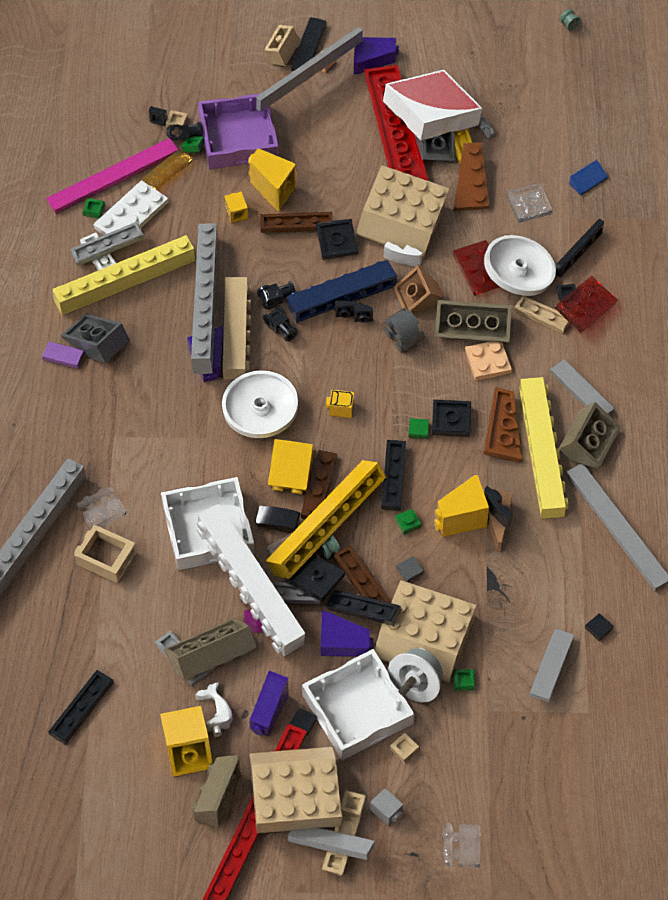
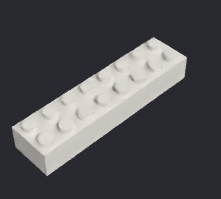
M219 503L199 514L197 523L199 528L197 529L198 534L209 543L208 549L213 556L217 555L220 561L218 563L224 572L227 571L231 576L229 577L231 584L234 588L238 587L241 592L240 597L245 604L248 603L252 608L250 612L256 621L259 619L263 626L261 628L267 637L270 636L274 641L272 645L276 652H281L283 657L304 645L305 632Z

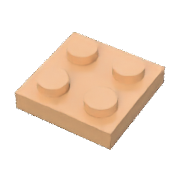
M491 341L465 347V353L475 381L511 374L512 369L502 342Z

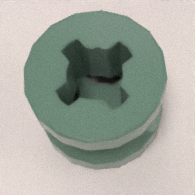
M567 9L561 14L560 22L565 24L566 28L571 31L579 26L581 18L575 15L572 9Z
M332 535L318 548L326 560L331 558L332 554L341 550L337 540Z

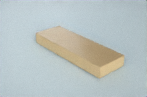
M523 295L514 307V312L561 334L565 332L572 320V317Z

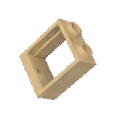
M94 525L91 530L86 532L81 546L78 545L75 549L74 556L76 565L118 583L137 551L134 542ZM96 538L122 549L112 567L86 556Z

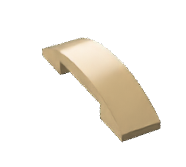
M345 791L341 804V826L335 827L334 832L356 836L365 803V795ZM327 851L322 871L343 876L349 856Z

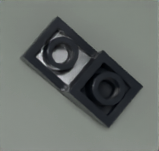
M335 301V317L347 318L354 316V322L366 323L373 321V308L358 302Z
M486 486L484 495L489 510L507 528L512 522L513 513H511L508 507L501 505L502 496L500 493Z
M259 506L255 523L258 527H276L279 531H295L301 513L286 508Z

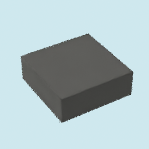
M413 556L396 565V569L406 582H410L424 574V570Z

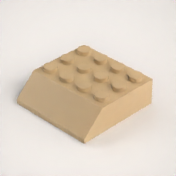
M381 165L364 206L356 235L384 245L390 242L398 245L401 249L408 245L422 252V258H424L447 202L449 188Z
M400 580L391 603L400 605L402 611L394 626L382 624L374 651L381 661L390 663L399 654H404L410 649L423 648L440 662L443 667L441 681L449 683L473 623L476 605Z
M333 747L250 754L257 833L341 826L342 813Z

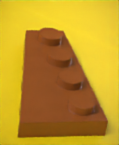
M482 142L464 143L453 211L489 209Z
M497 387L493 391L483 454L520 463L522 457L519 449L520 440L517 433L518 424L515 417L514 391Z

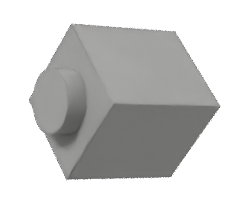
M384 788L370 802V811L389 827L393 822L397 823L402 818L403 804Z

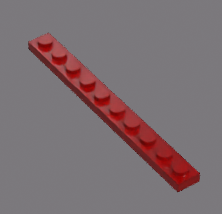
M287 724L274 752L300 750L307 731ZM253 796L202 900H227L259 835L256 830Z

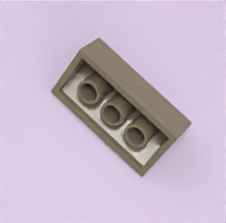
M438 300L435 337L509 343L512 305Z
M232 618L163 650L177 676L183 680H192L202 672H210L220 664L232 662L235 657L248 655L251 653V650L257 647L250 626L236 618Z

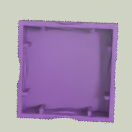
M260 94L245 95L233 99L198 102L199 119L203 129L209 169L249 164L250 155L254 154L258 148L279 157L275 128L271 122L270 106L261 112L256 109V97Z

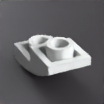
M390 242L385 244L384 258L409 266L422 264V252L408 245L401 249L398 245Z

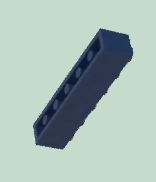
M388 259L382 262L379 261L371 266L360 268L349 274H343L341 277L327 280L319 285L310 286L300 292H294L287 296V307L295 322L298 323L334 310L335 301L355 302L391 289L397 284V275Z

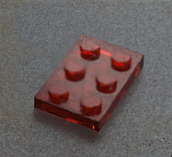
M487 240L453 250V257L474 296L500 288L490 278L484 266V256L489 246Z
M591 275L557 303L555 309L582 333L612 308L618 300Z

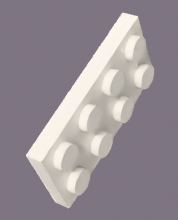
M141 180L93 224L94 229L105 235L134 222H137L139 227L142 228L169 203L168 198Z

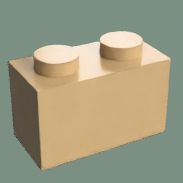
M279 25L264 49L271 64L287 65L300 42L294 27Z

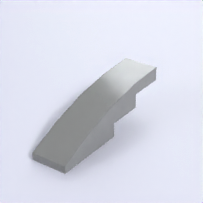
M555 628L529 696L549 702L573 642V634Z

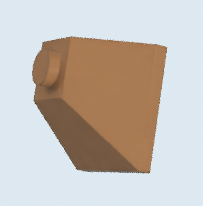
M417 265L393 286L401 307L405 308L406 311L410 310L413 314L431 310L437 305L438 300L445 298L439 284L420 265Z

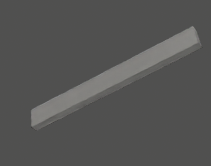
M357 27L256 97V109L260 112L359 45L363 40V30Z
M580 464L567 471L566 476L652 589L656 591L667 585L668 574L585 465Z

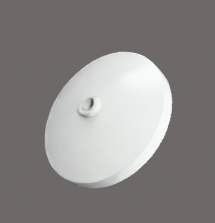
M507 235L495 239L488 246L484 256V266L490 278L501 288L514 294L523 296L541 294L551 286L555 278V263L548 251L537 242L522 236Z
M253 371L243 374L232 381L224 392L222 399L224 418L233 430L247 437L267 438L277 435L287 429L297 415V392L290 381L277 373Z

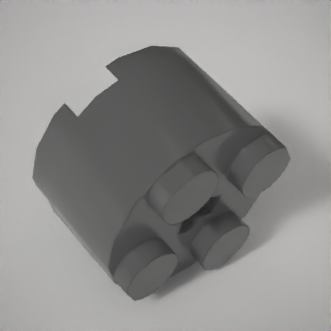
M402 308L384 321L387 327L384 329V332L389 339L393 338L399 352L408 350L425 338L424 331L420 332L418 329L419 321L410 310L406 311L405 308Z

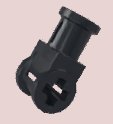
M201 122L191 125L172 124L167 127L166 135L171 140H180L193 136L202 137L203 129ZM178 130L179 133L175 135L172 134V131Z
M289 281L288 284L278 287L277 283L264 285L257 290V295L262 299L264 309H272L282 304L284 298H287V296L296 291L293 283Z
M280 306L275 307V310L271 313L263 315V320L267 327L276 334L280 332L286 342L293 340L298 334V330L289 324V317Z

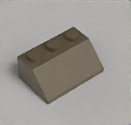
M593 402L580 409L559 449L573 462L599 468L621 426L596 402Z
M239 756L216 757L214 764H210L207 772L209 777L201 785L199 801L195 800L192 807L195 821L219 828L241 774Z

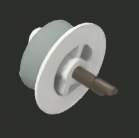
M415 648L395 656L389 663L388 675L403 697L415 702H429L440 691L443 667L431 653L423 648Z

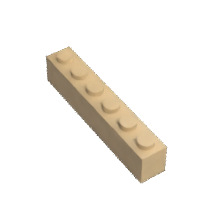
M225 277L223 379H236L246 374V372H250V361H246V356H250V345H247V341H250V330H247V326H251V315H247V311H251V299H248V296H251V284H248L247 277Z

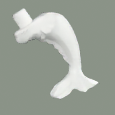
M218 682L210 684L207 690L198 691L196 694V700H215L217 713L214 718L205 723L207 731L213 732L214 737L222 735L221 729H229L233 720L232 711L228 703L217 693L219 688Z

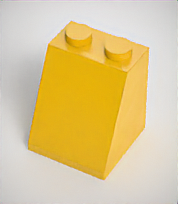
M258 148L254 154L250 155L248 160L250 165V183L276 210L280 211L296 187V164Z
M275 439L268 486L277 492H283L284 489L291 490V493L299 495L307 492L316 451L314 445Z
M474 475L438 501L434 524L436 530H440L441 537L487 527L489 506L478 475Z
M201 706L160 714L172 776L208 770L212 763V757Z

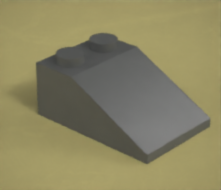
M454 131L420 140L415 135L422 160L456 161Z
M85 313L61 335L64 340L77 349L84 350V354L93 360L103 363L110 361L130 341L122 323Z

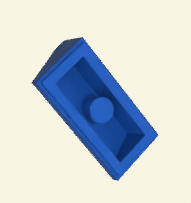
M595 160L571 175L569 185L582 195L607 179L608 176L599 161Z

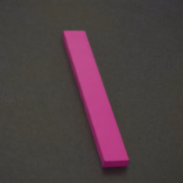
M168 138L47 197V203L56 214L178 154V148Z

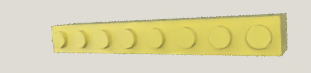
M183 236L52 289L55 304L61 315H64L195 262L194 247L188 237Z
M543 377L521 379L519 390L541 519L564 517L565 509H568V499L564 498L563 494L566 489L565 482L561 481V476L563 475L562 465H558V460L560 459L559 448H555L557 436L556 432L552 431L554 418L549 414L551 402L546 397L548 396V385H544Z

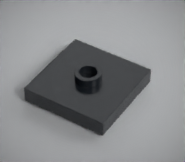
M351 218L316 224L322 260L358 254Z
M433 399L432 435L470 437L471 401Z
M313 554L290 578V584L323 602L344 578L345 571Z

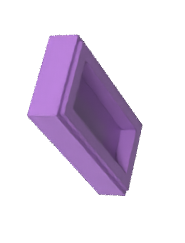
M48 342L42 359L78 369L84 356V350Z

